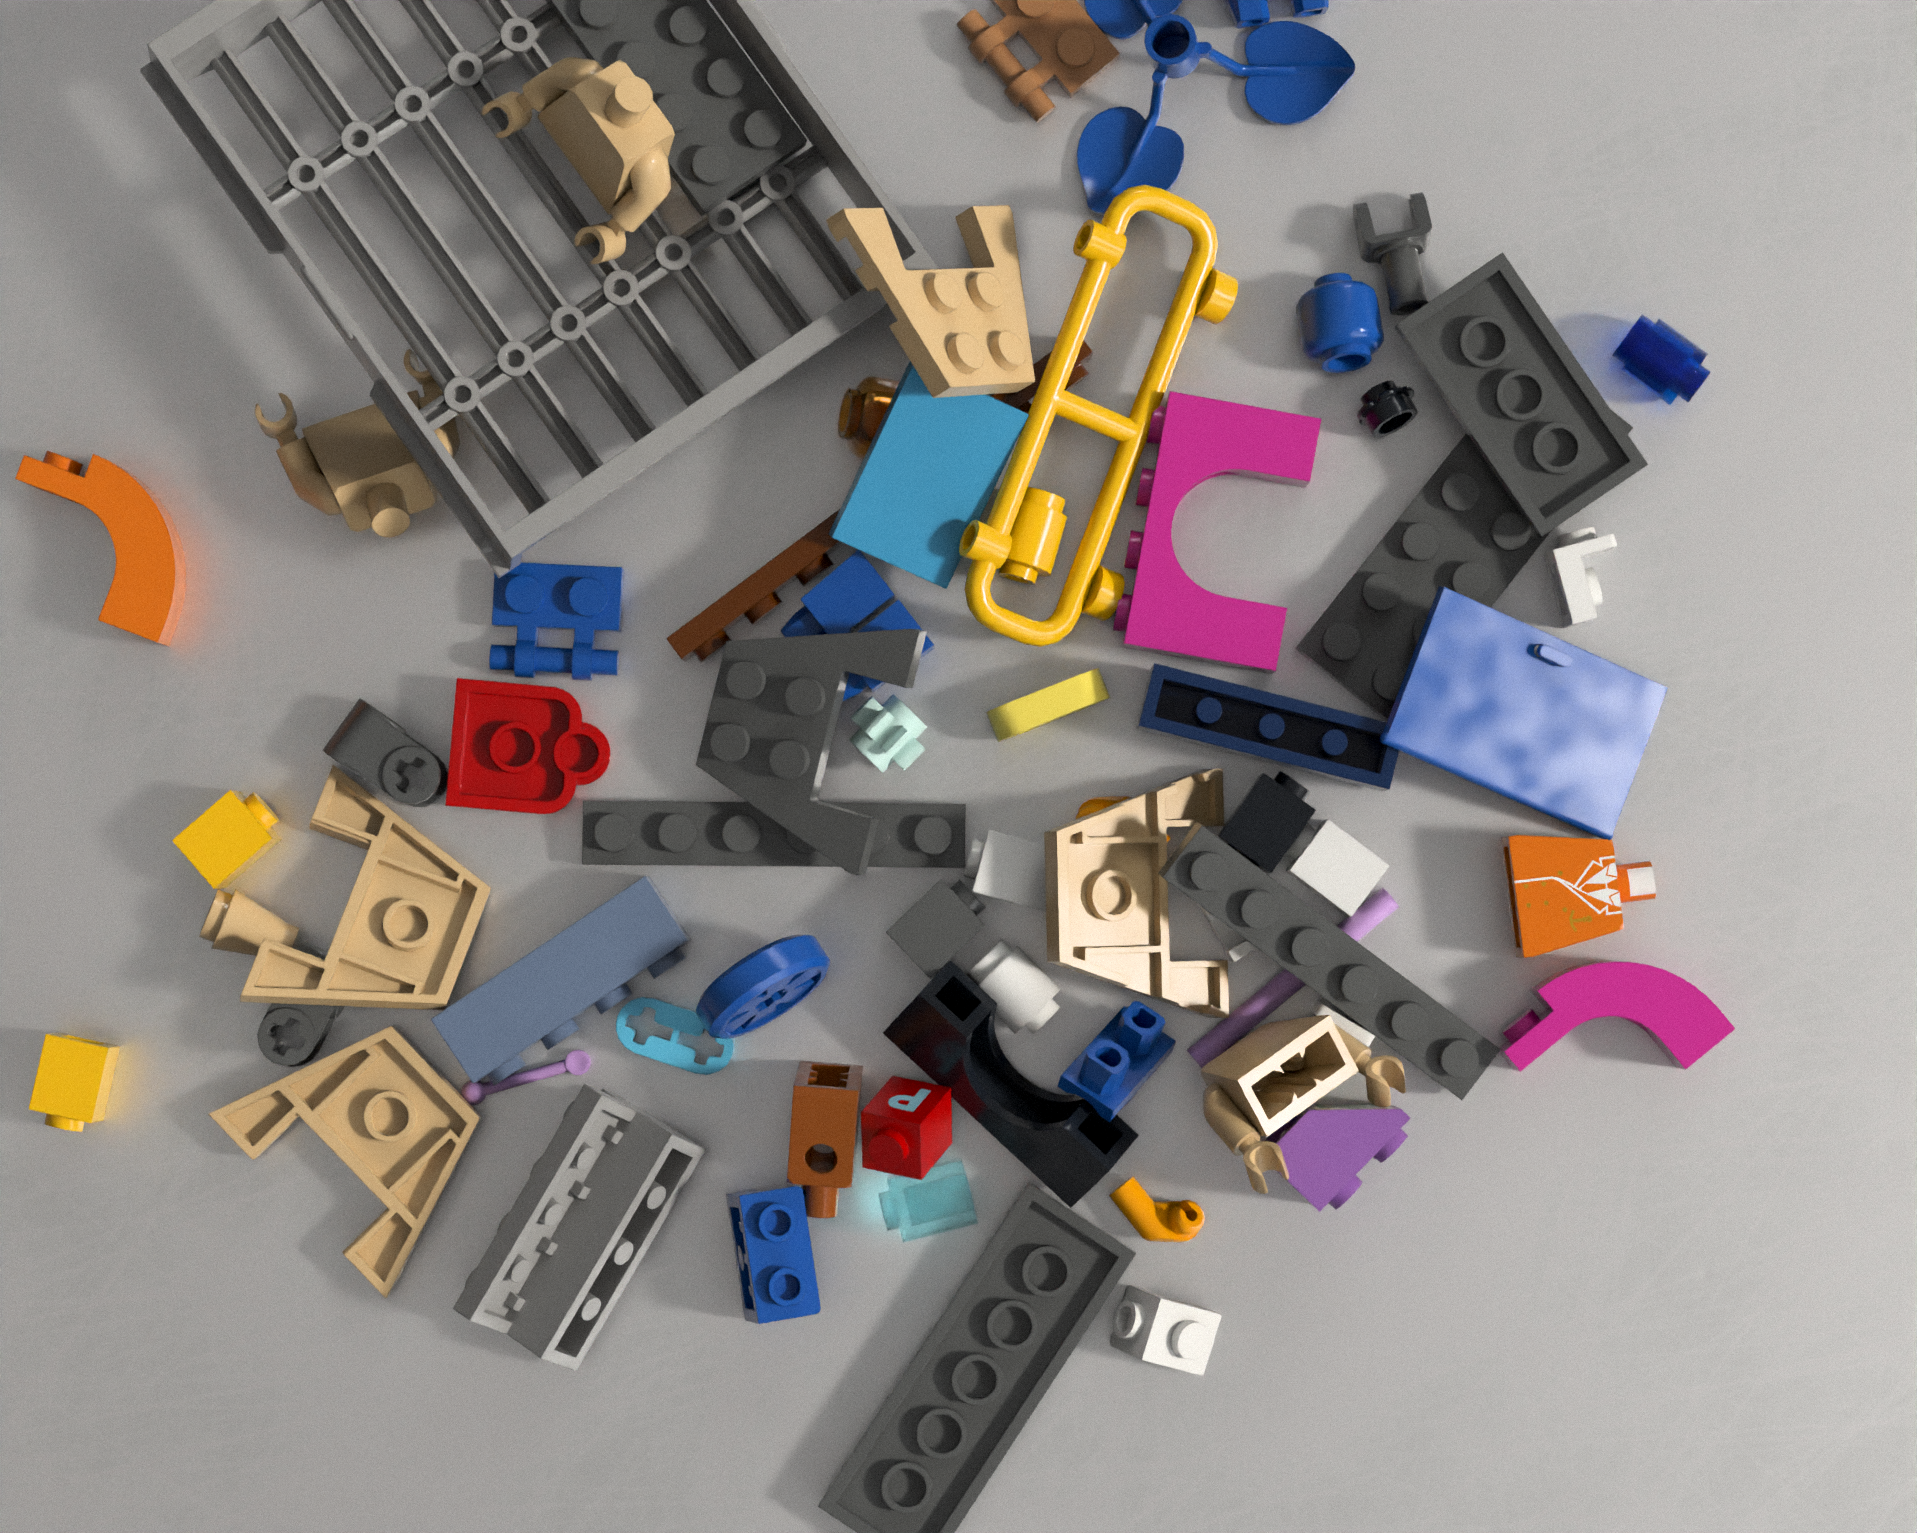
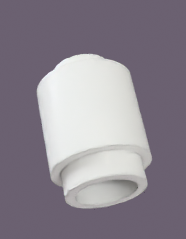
M1002 939L966 974L997 1003L995 1014L1014 1034L1024 1026L1034 1034L1060 1008L1052 999L1059 992L1060 988L1018 946L1012 950Z

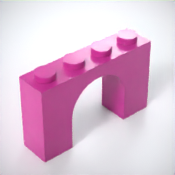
M1169 392L1166 407L1160 406L1152 413L1147 443L1159 445L1155 468L1148 469L1142 467L1135 505L1147 507L1143 532L1131 530L1124 568L1134 569L1136 572L1132 594L1123 593L1122 598L1118 600L1113 624V631L1124 632L1122 647L1273 674L1276 671L1287 608L1217 595L1193 582L1183 571L1175 556L1171 539L1172 521L1178 504L1189 491L1202 482L1220 476H1244L1305 488L1311 479L1321 418L1178 392Z

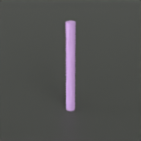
M1381 888L1363 903L1352 917L1345 918L1337 927L1358 942L1399 908L1391 895L1384 888ZM1284 969L1229 1015V1018L1222 1020L1187 1049L1188 1053L1203 1068V1066L1228 1050L1306 984Z

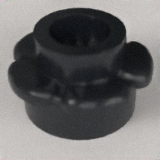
M1385 381L1372 387L1360 399L1363 406L1357 413L1359 423L1367 425L1374 437H1383L1398 431L1410 423L1418 413L1411 400L1414 396V390L1410 386L1402 388L1396 386L1394 381Z

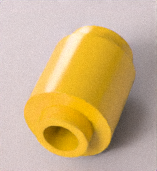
M1027 487L1010 532L1012 545L1006 561L999 569L998 574L1000 576L1028 585H1035L1037 576H1051L1067 521V516L1062 514L1065 499L1041 489Z

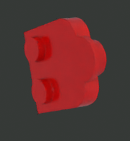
M457 678L445 806L551 814L561 810L571 801L576 786L590 784L600 778L606 771L610 761L608 740L597 727L582 722L580 706L576 699L567 691L549 686Z

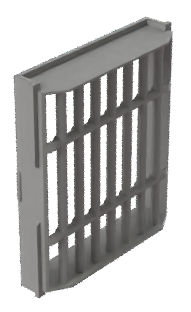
M214 0L149 42L147 46L151 62L140 68V73L269 254L283 253L373 380L374 385L370 392L371 399L498 578H501L521 564L523 552L888 305L880 291L866 290L795 190L796 187L828 167L857 208L884 209L906 270L938 269V266L786 55V45L754 0L709 1L813 146L784 166H775L759 177L757 184L733 200L724 201L706 213L707 217L679 236L673 235L655 209L638 227L655 252L629 270H621L614 259L592 265L591 261L600 252L598 239L588 245L576 247L575 236L581 228L590 225L522 129L507 137L497 138L602 285V288L575 306L568 305L431 112L432 109L463 90L494 135L506 129L509 122L507 114L502 109L497 108L484 116L482 115L483 107L498 97L484 75L514 55L531 78L552 66V63L536 42L562 24L548 3L526 18L518 17L507 0H476L500 35L471 53L465 51L430 0H399L447 67L445 71L420 87L411 84L352 0ZM321 1L394 102L393 105L367 122L358 119L290 23V21ZM267 36L273 41L341 137V139L314 157L307 156L236 57ZM215 70L288 174L262 190L186 83L187 81ZM410 125L549 320L547 325L523 341L515 340L378 147L380 143L406 126ZM354 160L359 162L497 357L469 377L463 376L324 181ZM301 195H304L444 394L420 410L415 406L279 214L278 210ZM773 203L843 299L842 303L814 322H812L743 225L744 222ZM720 238L725 241L792 335V337L762 357L757 353L691 260L692 257ZM668 273L673 276L740 371L711 392H708L639 295L640 292ZM616 308L619 309L688 406L658 428L654 426L586 330V328ZM564 343L635 441L633 445L605 464H603L533 365ZM511 379H513L582 477L581 480L553 499H550L480 401ZM458 414L529 513L528 516L506 531L503 530L434 432Z

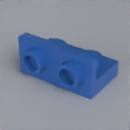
M790 1186L766 1191L745 1190L727 1193L726 1199L745 1320L756 1324H763L818 1314L821 1306L802 1188Z

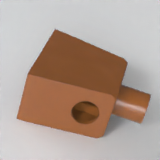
M812 1061L799 1062L793 1085L787 1182L801 1185L807 1217H836L838 1215L839 1189L852 1187L857 1149L863 1074L862 1065ZM824 1144L831 1147L834 1151L821 1153L815 1150L813 1146Z

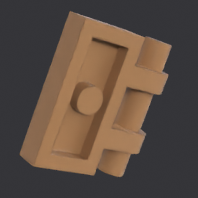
M990 0L1004 17L997 24L990 27L976 9L967 13L956 24L971 42L967 48L980 64L986 61L1007 86L1004 94L1015 107L1022 105L1036 123L1043 120L1056 108L1042 90L1053 79L1058 82L1071 98L1120 57L1118 50L1076 0ZM1018 35L1040 61L1027 71L1006 46Z

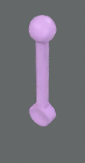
M574 1050L567 1055L565 1060L513 1074L495 1086L491 1081L485 1083L479 1081L473 1084L470 1080L462 1086L461 1095L469 1104L478 1105L485 1099L486 1095L566 1072L582 1075L589 1070L591 1058L583 1050Z

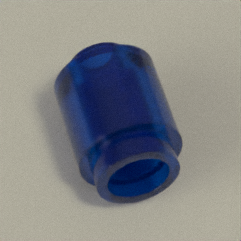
M1643 314L1612 354V356L1625 364L1621 369L1623 372L1668 405H1671L1677 396L1689 402L1711 373V371L1701 365L1708 355L1707 352L1660 318L1654 323Z

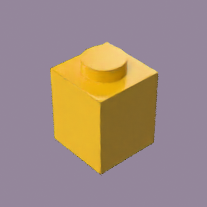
M229 790L172 841L213 889H225L282 839L272 828L279 819L255 792L246 798L241 791Z
M60 1032L46 1034L29 1110L46 1113L45 1125L76 1132L83 1131L84 1122L95 1123L104 1121L120 1046Z

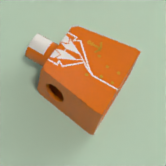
M1526 835L1501 837L1516 957H1534L1623 929L1621 903L1650 900L1656 897L1655 877L1651 862L1644 861L1616 865L1612 840Z

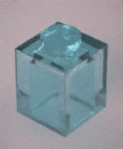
M962 1157L934 1164L922 1180L895 1174L890 1175L887 1178L890 1191L878 1193L887 1231L899 1228L903 1242L978 1223Z

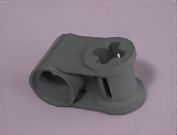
M361 698L356 702L323 749L327 755L368 783L372 782L394 799L413 807H427L435 804L444 796L447 790L448 771L445 763L437 755L407 735L404 728ZM426 763L422 774L429 780L427 786L423 790L412 786L406 791L410 781L403 775L405 768L408 765L420 768Z
M305 940L296 949L325 960L328 953ZM271 1003L260 1023L257 1033L258 1046L263 1055L273 1063L289 1067L303 1066L312 1061L319 1053L334 1021L340 1016L345 1006ZM297 1020L300 1023L297 1034L305 1039L304 1045L301 1049L289 1048L283 1054L280 1052L283 1047V1041L275 1036L277 1029L280 1026L291 1028Z

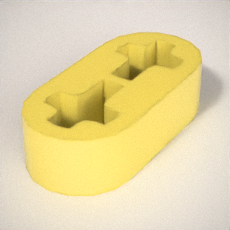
M1099 668L1001 705L986 712L997 741L1001 742L1109 699L1110 695Z

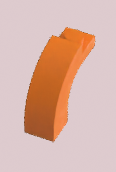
M47 451L43 462L24 455L15 477L16 480L85 506L99 517L111 535L115 548L116 568L98 620L169 646L183 609L187 574L185 555L177 528L159 498L136 476L95 454L91 458L84 477L79 476L83 464L56 453Z

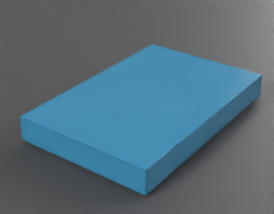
M909 361L831 527L829 535L840 542L947 589L962 558L959 553V544L963 532L971 521L980 520L1029 414L988 394L933 398L911 361Z

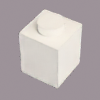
M1326 819L1322 821L1317 829L1307 822L1286 852L1294 860L1285 871L1345 917H1352L1390 865L1332 821Z
M990 829L986 842L973 839L964 872L965 877L976 879L972 892L1046 912L1045 845Z

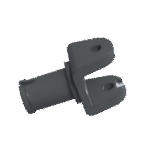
M1423 192L1410 194L1409 206L1413 229L1376 236L1368 204L1360 203L1353 205V217L1360 256L1367 263L1377 262L1382 264L1390 301L1389 309L1393 315H1410L1430 302L1429 296L1426 293L1419 255L1428 249L1432 230V223Z

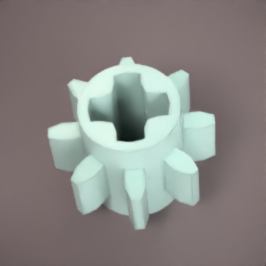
M894 694L882 706L871 696L850 717L860 729L849 741L882 773L894 761L905 771L926 750L916 739L928 727Z

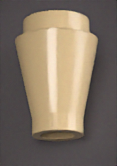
M218 889L199 937L213 942L211 949L256 956L263 938L292 948L299 927L285 922L236 889L233 895Z

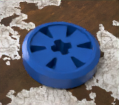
M798 934L776 940L744 957L716 978L701 995L696 1007V1015L708 1034L713 1038L731 1039L750 1033L780 1017L812 993L825 978L830 965V959L818 940L812 935Z

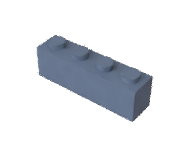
M644 876L433 1017L431 1021L472 1083H477L488 1076L495 1086L526 1065L520 1054L538 1042L542 1041L546 1049L549 1050L577 1032L579 1027L573 1019L593 1005L602 1015L633 993L626 983L647 969L655 979L683 961L686 957L680 947L691 941V938L650 876Z

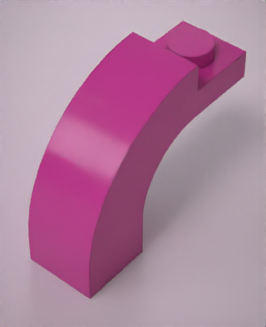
M1590 962L1559 971L1531 988L1532 994L1546 1010L1537 1015L1531 1008L1510 1023L1502 1031L1508 1041L1499 1047L1501 1049L1499 1053L1513 1070L1521 1072L1581 1023L1598 1017L1617 1016L1633 1022L1643 1029L1676 1068L1686 1070L1735 1030V1028L1704 993L1673 973L1650 965L1633 962Z

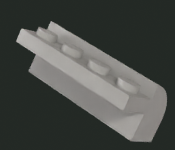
M584 1084L576 1099L566 1109L563 1121L545 1152L533 1165L530 1177L511 1210L501 1220L497 1234L477 1268L468 1276L464 1290L453 1309L469 1321L507 1334L539 1358L577 1371L706 1149L625 1099L603 1088L599 1091Z

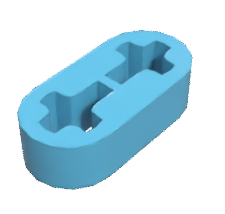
M641 997L628 1002L622 1007L617 1016L616 1032L618 1039L625 1048L636 1054L703 1075L719 1072L729 1064L734 1055V1038H715L718 1044L724 1046L721 1057L711 1055L706 1064L695 1060L697 1056L696 1049L678 1042L681 1032L693 1036H701L705 1032V1027L696 1015V1011L657 998ZM646 1007L652 1008L656 1011L654 1021L673 1029L671 1038L667 1039L658 1035H651L647 1038L645 1044L639 1043L635 1040L637 1030L628 1026L629 1017L631 1015H642Z

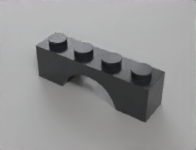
M950 960L886 1028L883 1034L938 1085L951 1087V1097L1071 1208L1112 1169L1139 1135L1118 1115L1108 1122L1084 1098L1078 1095H1062L1047 1091L1022 1076L1008 1061L998 1043L994 1026L997 1003Z

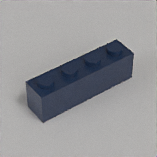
M1156 663L1151 667L1136 726L1138 730L1382 792L1390 790L1399 750L1380 742V735L1384 731L1387 722Z

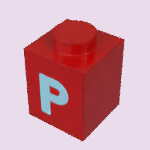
M892 1076L861 1111L862 1168L922 1180L952 1144L951 1087Z

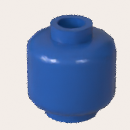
M1332 273L1318 278L1314 282V288L1304 293L1296 305L1302 349L1309 360L1321 364L1322 369L1327 372L1343 373L1365 367L1371 362V355L1376 353L1384 342L1379 303L1374 289L1363 282L1352 281V277L1349 274Z

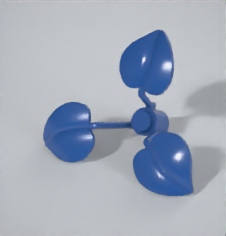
M1084 0L1090 18L1103 33L1114 39H1129L1138 34L1147 24L1148 28L1145 33L1144 43L1151 64L1155 69L1152 75L1153 87L1150 110L1146 120L1139 112L1132 108L1114 107L1092 118L1081 134L1077 149V164L1089 209L1094 213L1104 214L1113 198L1129 187L1145 184L1169 191L1177 181L1184 163L1183 141L1175 131L1156 125L1161 116L1167 79L1187 76L1197 67L1200 58H1206L1236 76L1248 77L1245 86V96L1249 106L1267 122L1277 125L1300 124L1319 114L1354 76L1356 66L1353 59L1337 41L1313 27L1292 21H1275L1264 24L1250 33L1245 43V54L1249 65L1240 64L1213 49L1209 42H1198L1192 24L1184 17L1172 14L1178 9L1183 0Z

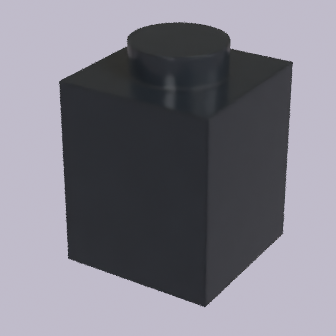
M1281 771L1278 772L1274 779L1262 773L1216 836L1267 874L1272 873L1316 811L1305 802L1311 792Z

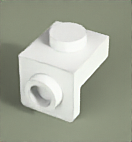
M1128 1285L1122 1302L1117 1307L1113 1317V1332L1110 1338V1345L1140 1360L1203 1376L1222 1314Z

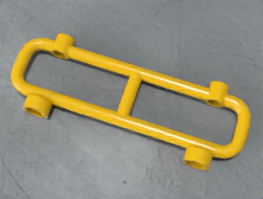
M1145 184L1129 187L1113 198L1104 213L1101 224L1089 219L1080 228L1075 238L1073 252L1075 255L1085 259L1086 263L1030 407L1029 416L1020 433L987 523L985 524L978 520L971 521L960 540V555L972 560L967 572L964 589L969 610L975 619L989 630L1026 645L1042 647L1059 642L1072 631L1081 613L1101 621H1106L1116 611L1118 600L1122 598L1124 592V577L1118 572L1101 566L1100 562L1146 444L1152 413L1160 407L1194 316L1212 324H1218L1230 312L1237 295V279L1213 268L1218 241L1215 226L1207 213L1194 203L1162 188ZM1145 210L1183 226L1191 235L1193 245L1129 417H1125L1070 393L1065 388L1109 272L1119 263L1125 251L1127 239L1124 233L1127 225L1136 212ZM1056 414L1114 439L1119 443L1057 606L1049 618L1044 621H1035L997 605L991 597L990 587L995 571L1004 564L1009 555L1012 545L1010 532Z

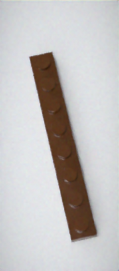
M1085 341L1082 343L1065 388L1066 391H1069L1089 375V372L1083 365L1091 360L1093 352ZM1051 352L1033 364L1034 383L1019 392L993 394L992 397L1028 414ZM839 510L667 637V641L679 657L686 662L695 655L701 663L705 662L722 650L726 645V641H732L726 631L743 618L747 617L750 623L754 625L779 607L783 602L777 593L794 580L798 579L802 586L805 587L830 569L834 563L828 555L844 544L829 535Z

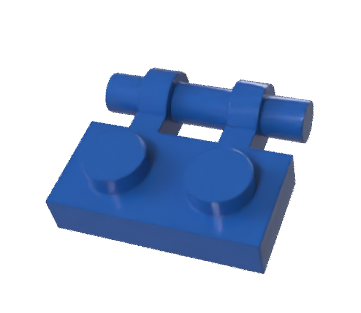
M521 563L501 578H498L494 572L492 625L494 627H516L517 640L515 645L491 644L489 656L490 670L514 671L515 677L535 678L536 672L572 673V680L592 681L593 674L617 676L619 670V650L595 649L596 631L621 632L624 569L622 567ZM539 629L574 630L573 648L538 647Z

